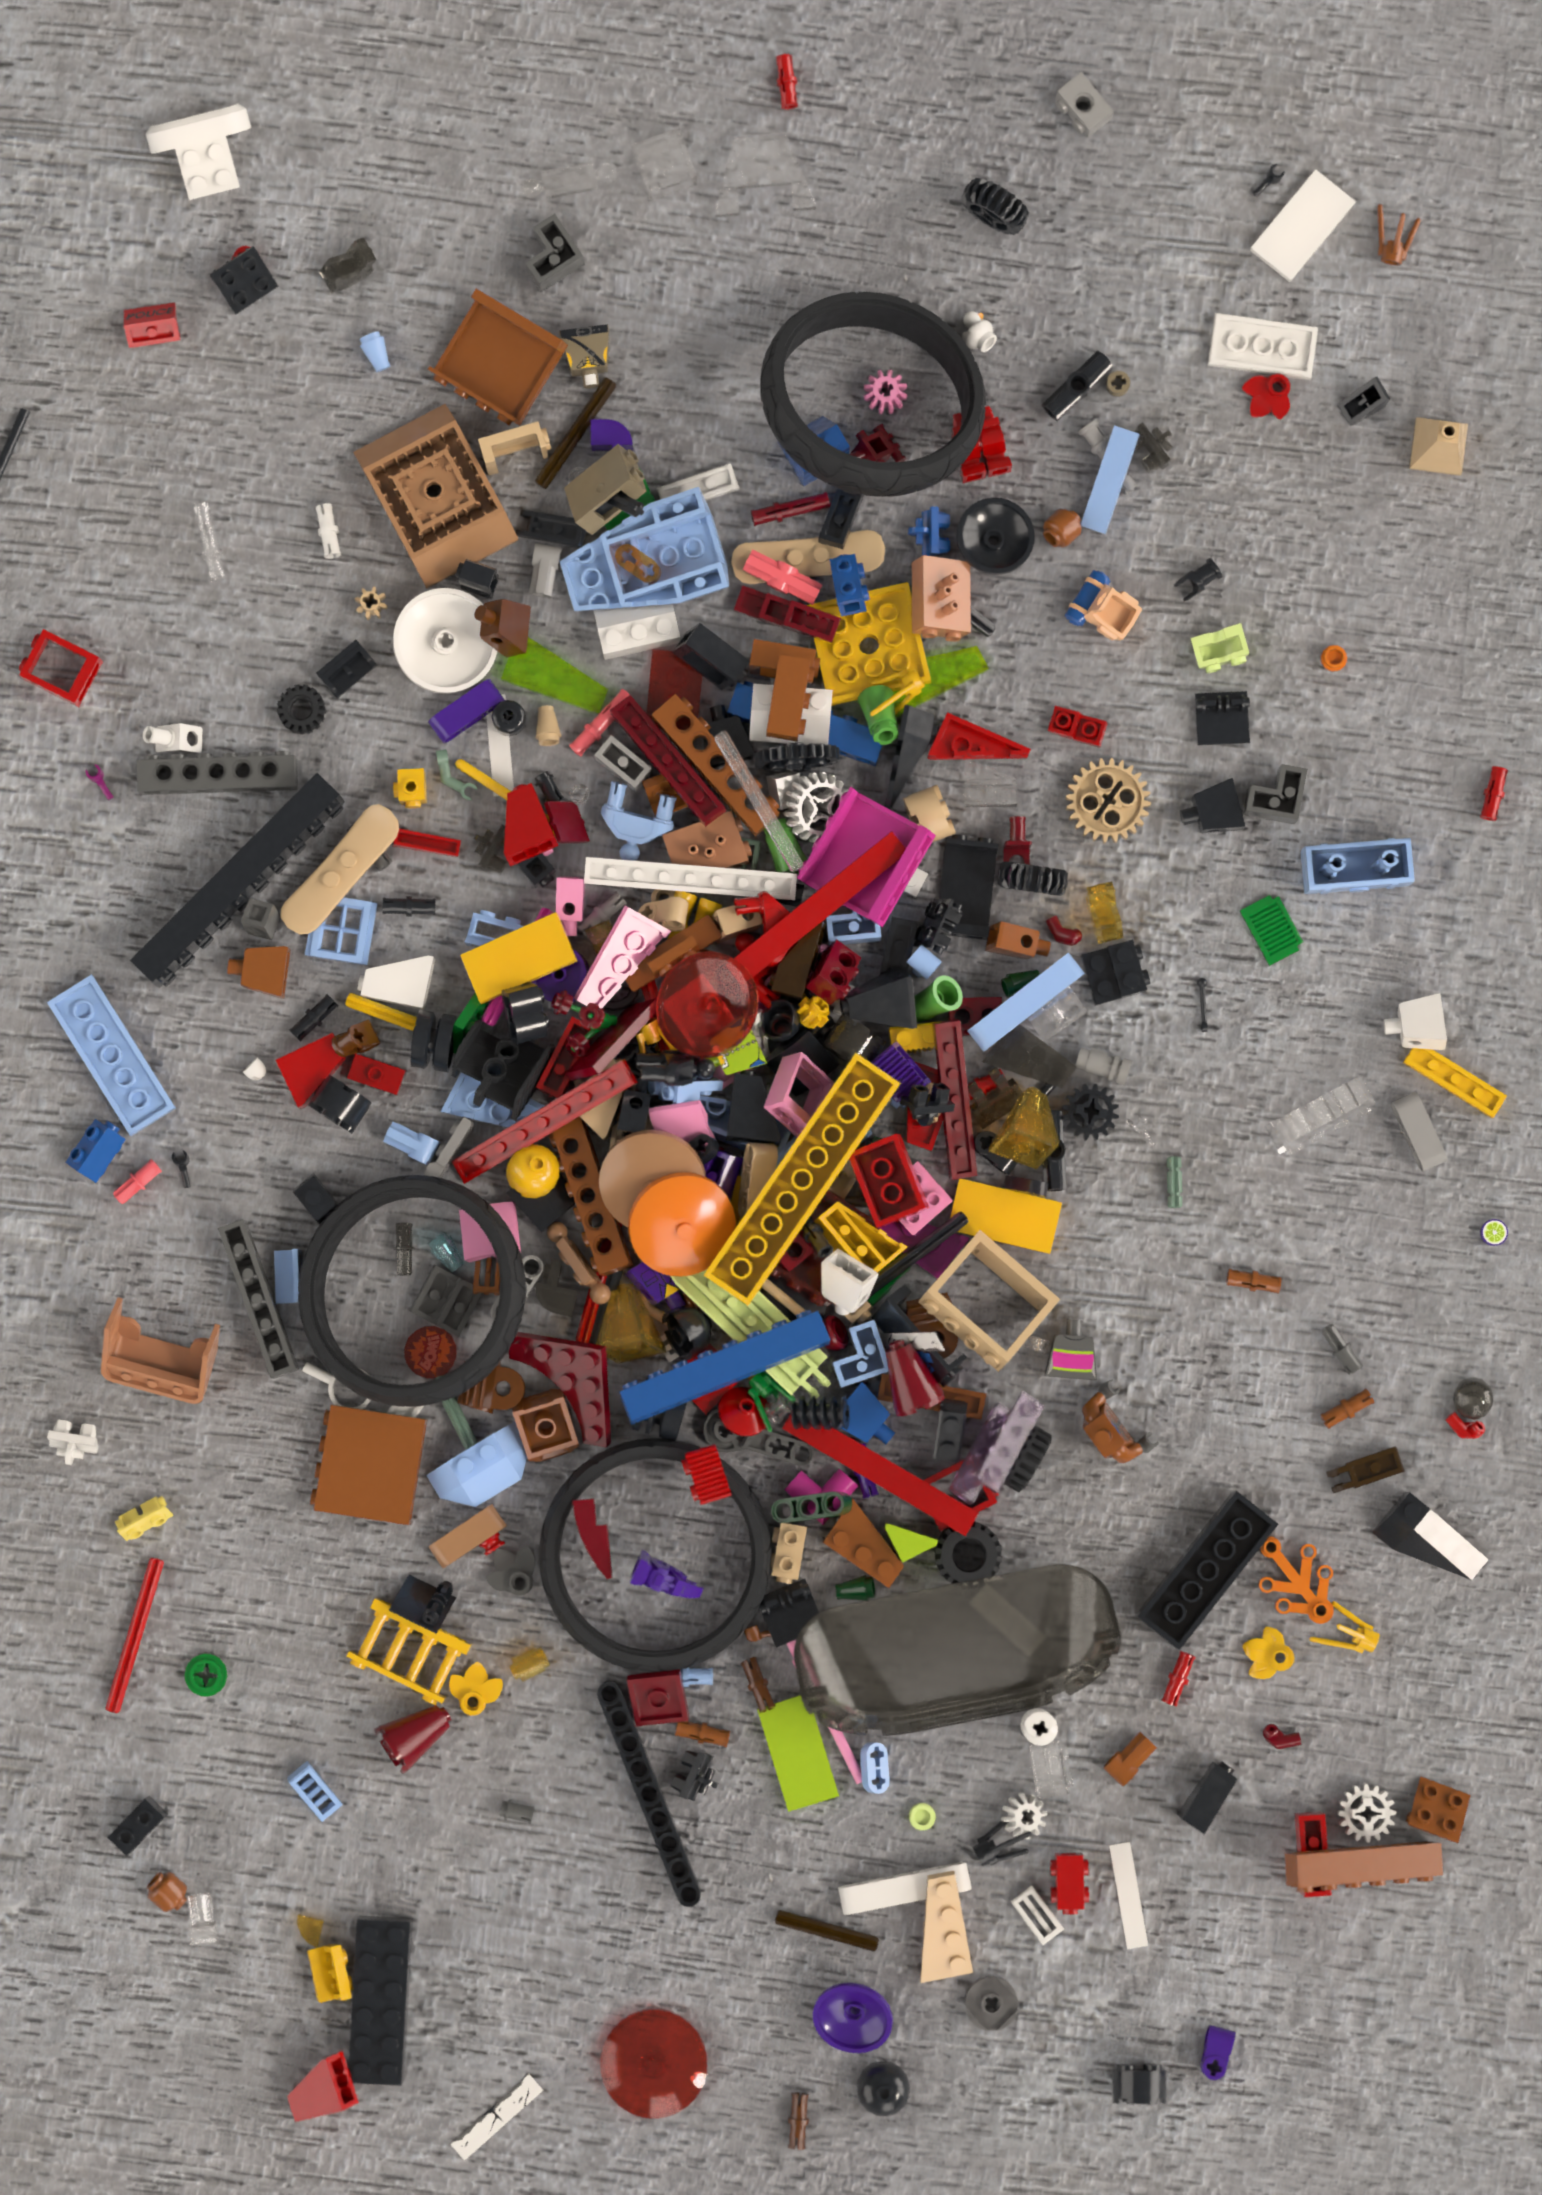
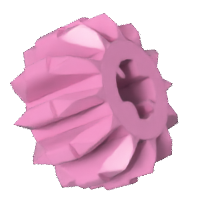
M881 370L877 371L878 379L870 375L868 378L870 384L864 385V390L868 392L864 395V400L872 401L869 405L871 410L879 406L878 413L880 415L883 414L884 408H887L889 414H893V406L901 409L903 404L900 400L907 399V394L903 392L907 389V384L900 383L901 375H897L893 379L892 370H888L887 376H884ZM887 388V391L891 390L889 396L885 397L884 393L881 395V389Z

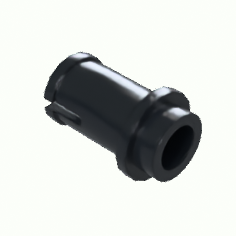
M546 771L534 778L537 782L535 786L540 787L547 801H560L564 798L552 779L554 777L553 774L550 775Z

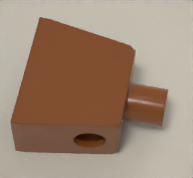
M1001 921L990 925L985 951L1027 960L1033 958L1035 954L1047 957L1051 942L1039 939L1040 932L1037 930Z
M286 946L246 948L244 960L229 958L227 973L241 975V986L284 999L291 949Z

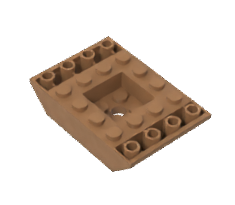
M446 404L353 452L427 589L456 574L460 562L464 563L466 559L479 562L519 540L504 508ZM430 485H439L442 488L441 494L437 497H430L427 494V489Z

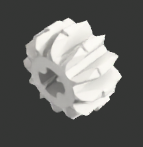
M1019 1793L1017 1800L1010 1797L1008 1800L1011 1807H1002L1004 1811L1008 1812L1007 1816L1001 1817L1003 1822H1009L1005 1830L1007 1832L1013 1831V1837L1031 1831L1034 1835H1039L1040 1831L1037 1826H1046L1044 1821H1040L1041 1817L1047 1816L1046 1811L1040 1810L1043 1802H1035V1796L1029 1794L1026 1798L1025 1794ZM1023 1811L1028 1812L1025 1815L1026 1821L1021 1820L1023 1818Z

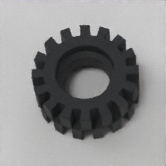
M298 684L294 685L295 687L292 689L290 687L287 688V692L280 695L281 700L277 703V713L281 722L293 733H312L313 729H318L320 727L319 724L325 720L326 708L323 698L316 689L310 688L308 685L303 684V686H300ZM298 700H306L311 704L312 711L305 719H298L292 714V706Z

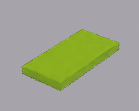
M808 1693L774 1703L776 1707L772 1710H769L766 1705L767 1712L760 1713L759 1708H757L788 1812L838 1797L839 1793Z

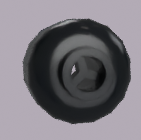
M511 700L502 701L497 704L492 712L494 728L504 736H514L520 733L526 724V715L523 707Z

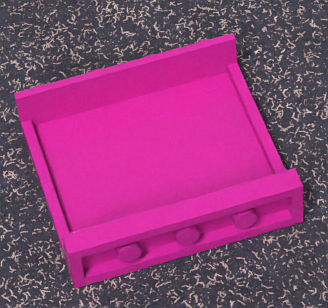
M850 787L848 792L843 793L841 796L839 807L835 814L828 818L825 825L826 829L821 838L819 837L814 842L813 852L810 857L800 866L797 878L817 891L892 831L906 848L902 857L843 904V906L883 927L936 835L922 825L919 826Z

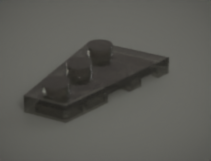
M1020 1024L998 1040L982 1061L985 1064L1061 1089L1078 1068Z

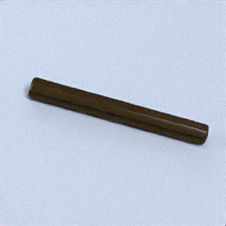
M607 377L602 380L536 477L535 483L539 487L547 489L591 425V419H595L616 388V383Z

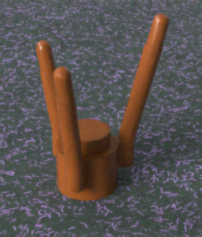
M1379 204V249L1377 255L1382 256L1381 262L1399 266L1402 264V261H1406L1408 249L1421 219H1416L1403 246L1400 239L1406 215L1402 213L1395 239L1388 240L1387 245H1385L1383 206Z

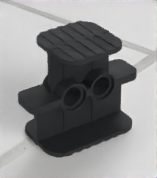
M478 1019L458 1047L452 1066V1077L456 1078L462 1072L480 1081V1085L474 1095L473 1104L480 1106L484 1099L488 1098L512 1110L511 1119L516 1121L530 1098H532L533 1093L537 1090L536 1086L553 1054L554 1044L550 1043L544 1049L530 1041L517 1044L511 1041V1038L501 1040L481 1030L482 1021Z

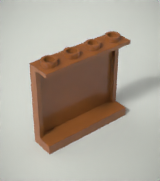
M476 288L471 296L475 300L435 368L429 366L428 370L434 374L432 379L445 387L448 383L456 387L454 392L466 400L469 396L476 399L475 405L489 413L490 409L499 413L496 418L509 426L512 422L520 426L568 345L560 338Z
M331 1405L330 1410L326 1409L323 1425L327 1426L326 1436H321L319 1451L323 1452L322 1462H317L315 1478H319L317 1489L313 1488L310 1500V1504L314 1505V1511L411 1525L427 1419Z

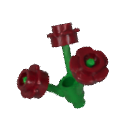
M563 990L561 993L556 992L551 1002L554 1013L556 1015L559 1013L566 1015L570 1009L576 1011L581 1018V1025L585 1028H591L585 1036L576 1032L573 1036L569 1035L567 1037L566 1048L569 1053L575 1057H584L590 1049L588 1040L602 1029H608L610 1026L616 1025L617 1017L604 1013V1010L599 1008V1005L596 1003H588L586 1007L572 1004L573 996L568 994L567 990Z

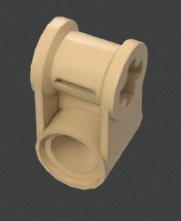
M669 897L664 900L645 903L638 910V913L671 932L682 931L685 928L689 904L683 898Z

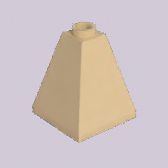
M1416 417L1409 469L1461 476L1468 424Z

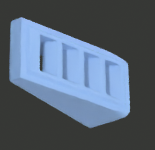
M308 1761L287 1777L288 1783L321 1822L343 1805ZM309 1773L311 1776L299 1785L298 1781ZM316 1781L318 1784L306 1793L304 1790ZM323 1789L325 1793L313 1802L311 1798ZM330 1798L332 1801L320 1811L318 1806Z

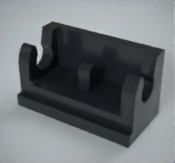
M354 640L316 674L338 699L373 670L377 664L361 644Z

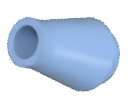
M379 331L360 338L362 344L360 348L375 368V371L380 372L389 368L390 364L384 336H380Z

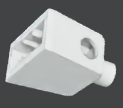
M1440 993L1402 1002L1398 1006V1018L1384 1019L1385 1035L1400 1033L1402 1047L1445 1050L1447 1036Z
M837 1249L822 1261V1294L826 1299L835 1303V1311L838 1314L847 1315L854 1313L868 1300L878 1273L840 1249Z

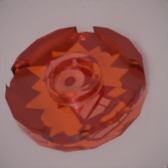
M424 1326L408 1337L404 1347V1358L408 1367L416 1375L424 1378H437L447 1374L454 1366L457 1358V1346L453 1337L446 1330L436 1326Z

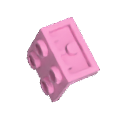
M919 1161L913 1167L930 1208L899 1220L912 1235H915L954 1201Z

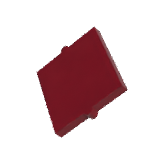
M548 801L544 803L550 819L549 824L553 828L558 843L590 842L584 826L585 821L581 817L576 802Z

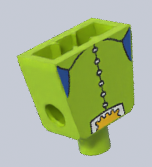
M745 1015L712 1037L709 1042L714 1051L700 1057V1059H710L715 1064V1067L721 1065L725 1075L767 1063Z

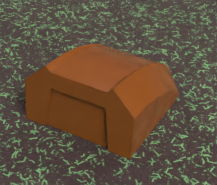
M551 1388L548 1391L522 1398L512 1408L528 1461L542 1462L571 1453L579 1446L563 1391L560 1389Z

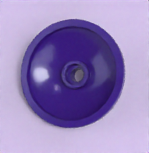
M840 1983L827 1988L819 1995L813 2009V2023L821 2038L832 2047L848 2053H866L879 2048L889 2038L893 2026V2014L887 2001L872 1988L857 1983Z

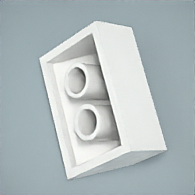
M673 604L593 610L604 660L678 644L681 640Z
M753 684L749 741L779 744L795 743L796 741L766 737L774 685ZM806 688V693H811L809 708L803 709L802 719H806L804 735H799L798 742L805 745L811 743L828 744L833 690Z

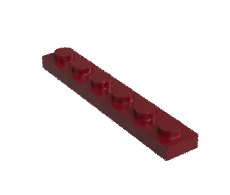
M631 695L610 709L614 719L705 827L726 812L724 805Z
M955 1019L932 1023L939 1083H944L950 1088L949 1100L955 1104L954 1112L942 1113L949 1178L955 1180L978 1176L961 1021Z

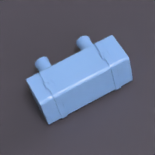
M1387 838L1386 840L1339 844L1324 843L1305 846L1301 850L1304 894H1328L1329 892L1341 891L1364 892L1369 891V889L1379 888L1394 889L1395 887L1410 886L1415 881L1411 838Z

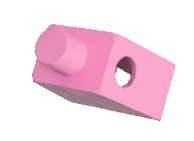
M557 877L556 912L560 920H562L567 936H577V921H583L584 877ZM566 903L574 904V913L566 912Z

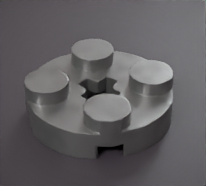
M993 1975L982 1977L976 1980L966 1993L964 2001L966 2013L970 2021L982 2030H1002L1008 2027L1017 2016V1993L1013 1986L1003 1978ZM986 1998H998L996 2002L998 2008L996 2010L993 2008L987 2010L985 2008L987 2004Z

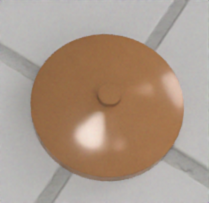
M643 1130L623 1137L608 1151L600 1170L599 1189L608 1211L616 1220L628 1227L632 1205L640 1192L650 1183L673 1173L688 1172L705 1177L706 1173L699 1155L686 1141L665 1131Z

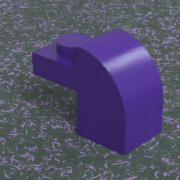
M591 419L592 451H610L617 444L626 450L630 449L633 451L631 434L623 424L611 419Z

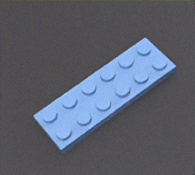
M92 974L47 1002L130 1136H133L176 1109Z

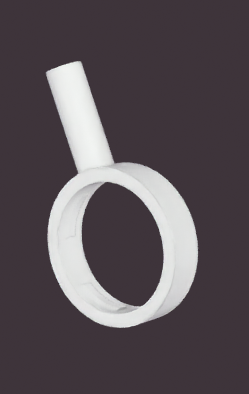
M306 1362L302 1371L329 1384L328 1392L332 1403L336 1406H342L334 1395L336 1378L331 1373ZM366 1399V1401L361 1405L350 1408L364 1409L369 1405L371 1400Z

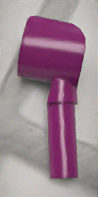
M94 764L98 769L97 775L91 776L86 769V776L93 783H97L109 801L114 797L103 780L104 772L98 765Z

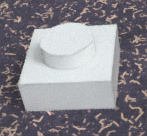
M917 868L903 892L916 898L928 873Z

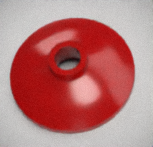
M738 1387L726 1392L719 1402L718 1414L722 1424L730 1432L739 1436H754L762 1432L766 1426L753 1398L748 1393L751 1388ZM759 1396L766 1415L770 1420V1406L766 1399ZM742 1405L748 1406L750 1410H745Z

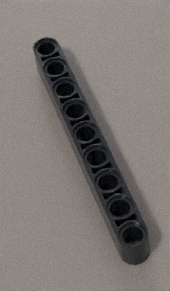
M612 1680L605 1681L597 1691L599 1703L676 1897L683 1906L693 1907L699 1902L701 1897L700 1885L623 1691L617 1682ZM606 1686H613L617 1691V1697L613 1700H606L602 1696V1689ZM616 1711L624 1712L627 1716L626 1723L616 1725L612 1721V1714ZM626 1736L634 1737L637 1741L636 1748L626 1750L622 1746V1739ZM634 1762H644L647 1766V1771L643 1775H636L632 1771V1764ZM652 1786L655 1788L657 1796L653 1800H646L642 1796V1789L644 1787ZM657 1811L665 1813L667 1821L663 1825H656L651 1818L653 1813ZM667 1836L673 1837L677 1842V1846L673 1850L664 1849L661 1843L663 1838ZM680 1861L686 1865L687 1871L683 1875L673 1873L671 1866L675 1862ZM685 1887H692L696 1890L697 1896L693 1900L683 1898L681 1891Z

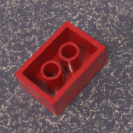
M896 1133L855 1150L849 1158L876 1228H882L930 1208L900 1134Z

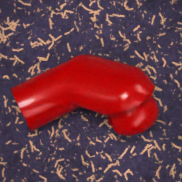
M1453 1412L1445 1419L1453 1431L1462 1439H1477L1485 1432V1425L1482 1422H1463L1456 1412Z

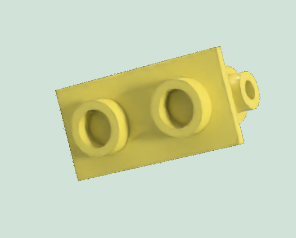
M155 1496L140 1505L143 1514L139 1515L137 1509L133 1508L118 1516L119 1519L115 1521V1524L118 1528L117 1532L128 1541L139 1538L143 1532L152 1527L163 1525L173 1514L166 1507L167 1503L163 1496L159 1498Z

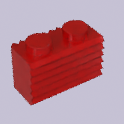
M716 1444L685 1453L686 1459L681 1460L686 1476L690 1474L692 1476L694 1485L689 1487L694 1501L699 1500L700 1504L703 1505L732 1495Z

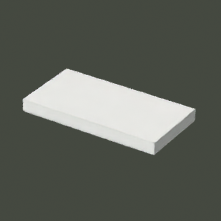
M1315 170L1254 243L1250 251L1287 281L1291 282L1350 211L1356 201Z
M1215 313L1207 366L1270 375L1282 374L1286 377L1310 380L1318 327Z

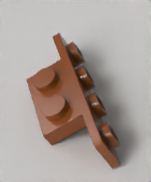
M706 915L658 945L650 956H646L632 976L629 975L625 981L632 992H636L656 978L670 974L675 969L674 967L680 963H687L694 959L698 952L721 938L720 931L711 917Z

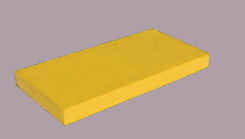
M557 912L460 955L481 1004L501 996L504 989L530 983L577 962Z
M959 1179L950 1218L958 1212H963L968 1218L969 1222L958 1230V1233L975 1236L981 1230L993 1241L1050 1254L1062 1202Z

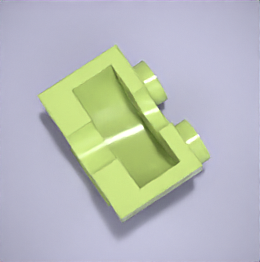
M1241 623L1223 628L1217 632L1191 638L1198 667L1205 669L1206 673L1221 670V665L1228 663L1236 666L1247 662L1246 656L1249 655V649Z

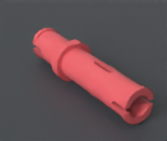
M621 689L590 724H585L583 732L569 744V747L578 756L582 757L584 752L595 741H599L602 738L601 734L615 721L610 713V709L630 695L627 691Z

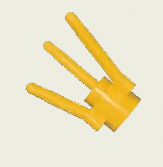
M905 668L899 673L871 682L870 686H875L901 678V681L898 682L901 690L872 710L870 716L876 715L905 694L906 697L894 708L896 715L907 703L920 694L925 684L917 671L914 669L909 672Z
M655 1017L651 1018L641 1028L639 1033L636 1034L640 1053H646L644 1041L647 1045L656 1043L657 1045L654 1049L655 1051H660L657 1042L661 1040V1036L670 1050H677L667 1035L663 1024L659 1025Z
M1332 1601L1333 1607L1360 1626L1355 1631L1341 1624L1336 1625L1337 1629L1352 1635V1642L1356 1644L1310 1637L1309 1640L1319 1644L1355 1650L1359 1653H1363L1364 1650L1372 1653L1378 1643L1380 1634L1373 1631V1626L1363 1622L1346 1608Z

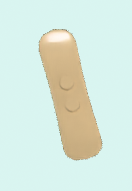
M871 530L850 532L844 549L821 544L818 541V537L785 541L751 542L738 545L734 549L731 565L735 577L747 584L767 583L743 571V567L752 549L775 561L779 560L791 565L806 577L832 575L829 559L837 558L843 554H855L857 563H863L864 571L870 572L877 569L884 561L885 546L881 535Z
M380 804L371 805L365 809L328 857L284 902L281 908V919L287 928L298 934H309L315 931L328 918L346 894L397 837L399 823L391 810Z

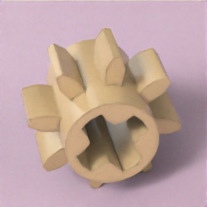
M373 586L372 591L367 592L362 588L363 594L361 598L355 597V601L361 604L356 609L358 614L365 612L367 620L371 618V615H376L380 619L381 615L379 612L381 609L385 610L388 608L386 604L381 602L386 598L385 594L381 593L378 595L375 586ZM374 598L377 605L374 604L371 608H368L366 602H370Z

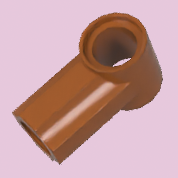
M1139 1731L1121 1752H1116L1108 1760L1103 1769L1124 1787L1139 1771V1766L1157 1747Z

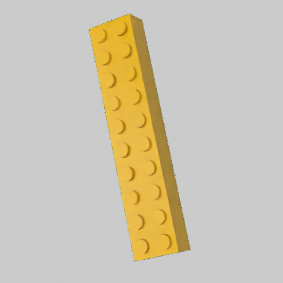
M855 1053L704 1276L746 1305H749L901 1083Z

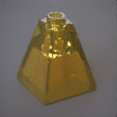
M1027 1088L1017 1099L991 1143L988 1152L1037 1169L1059 1146V1139L1047 1095L1041 1093L1037 1088Z
M631 1284L617 1286V1290L611 1291V1297L608 1301L596 1344L606 1346L607 1358L617 1364L666 1353V1347L640 1292L635 1290Z

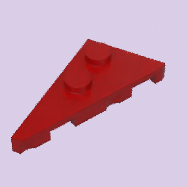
M947 712L927 759L1028 758L1031 749Z

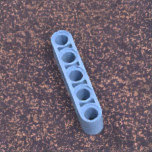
M1067 953L967 1032L984 1052L1084 975V971L1073 957Z

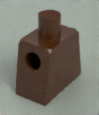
M498 599L486 602L484 605L476 608L474 617L481 622L480 637L483 641L507 658L526 653L531 606L506 599Z

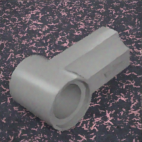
M535 544L532 566L534 568L529 594L542 598H552L556 570H559L561 561V547Z

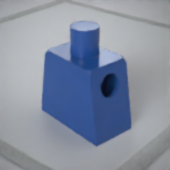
M861 1382L847 1399L850 1409V1423L847 1430L844 1427L842 1430L865 1443L874 1435L886 1445L895 1434L892 1429L884 1424L890 1413L867 1386Z

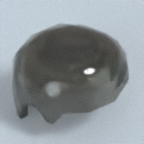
M1470 1377L1460 1381L1453 1394L1455 1410L1467 1419L1477 1420L1485 1417L1493 1406L1494 1398L1491 1387L1480 1378Z

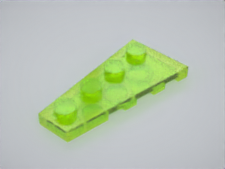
M528 637L526 653L508 657L501 677V681L597 715L601 712L608 693L606 687L530 637Z
M978 646L926 657L931 683L925 684V687L921 689L922 692L906 705L916 708L989 671V667ZM905 694L894 702V708L906 697ZM904 707L895 715L896 717L903 714Z

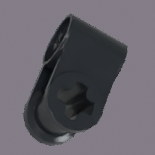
M991 1131L979 1132L973 1138L975 1151L1007 1176L1011 1174L1024 1155L1015 1146L1004 1141ZM989 1137L990 1140L988 1143L991 1145V1147H986L982 1149V1142L980 1141V1138L984 1139Z

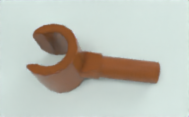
M757 1625L744 1630L745 1636L750 1642L771 1636L769 1630L760 1632Z

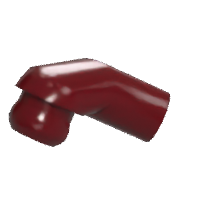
M1057 915L1045 921L1057 943L1074 946L1082 940L1081 931L1079 929L1063 928Z
M1268 1724L1263 1730L1265 1740L1276 1749L1302 1745L1299 1732L1285 1735L1275 1724Z

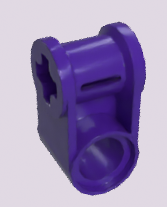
M1213 2025L1208 2026L1200 2062L1201 2071L1207 2078L1218 2080L1225 2075L1235 2042V2031ZM1213 2060H1216L1220 2068L1219 2070L1215 2069L1211 2073L1207 2064H1212Z

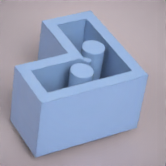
M852 911V914L831 915L826 918L829 946L836 939L844 945L881 941L880 926Z
M874 1320L848 1329L857 1354L832 1362L840 1388L888 1372L886 1353Z

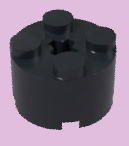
M328 1075L308 1106L320 1114L322 1113L324 1117L336 1125L341 1121L339 1126L352 1134L372 1103L343 1082Z
M1116 2064V2069L1112 2070L1113 2103L1119 2104V2098H1122V2102H1126V2104H1157V2099H1160V2103L1166 2104V2070H1163L1162 2065L1143 2064V2069H1135L1133 2064Z

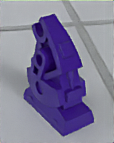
M641 1550L630 1577V1584L645 1585L657 1592L662 1591L677 1597L700 1598L704 1589L697 1586L695 1582L687 1580L688 1576L662 1560L652 1558L644 1550Z

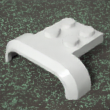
M237 103L222 109L149 127L146 132V138L151 154L172 149L176 150L189 200L240 187L226 135L251 128L247 110L242 105Z

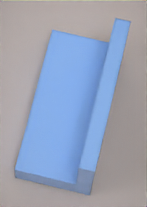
M300 1249L274 1251L276 1304L298 1303V1282L302 1266V1250Z

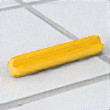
M349 993L345 1002L347 1007L408 1030H414L417 1017L353 993Z

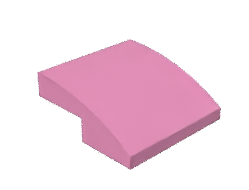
M700 1100L649 1108V1115L654 1130L674 1134L687 1143L701 1134L715 1138L708 1125V1114Z
M515 1202L490 1204L506 1222L521 1253ZM459 1210L464 1260L470 1263L492 1256L496 1258L493 1247L482 1228L469 1214Z

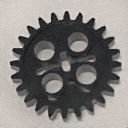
M800 742L787 743L783 746L763 749L754 753L755 768L770 771H809L811 768L815 769V767H825L826 765L838 763L840 761L839 747L822 743H811L808 745Z

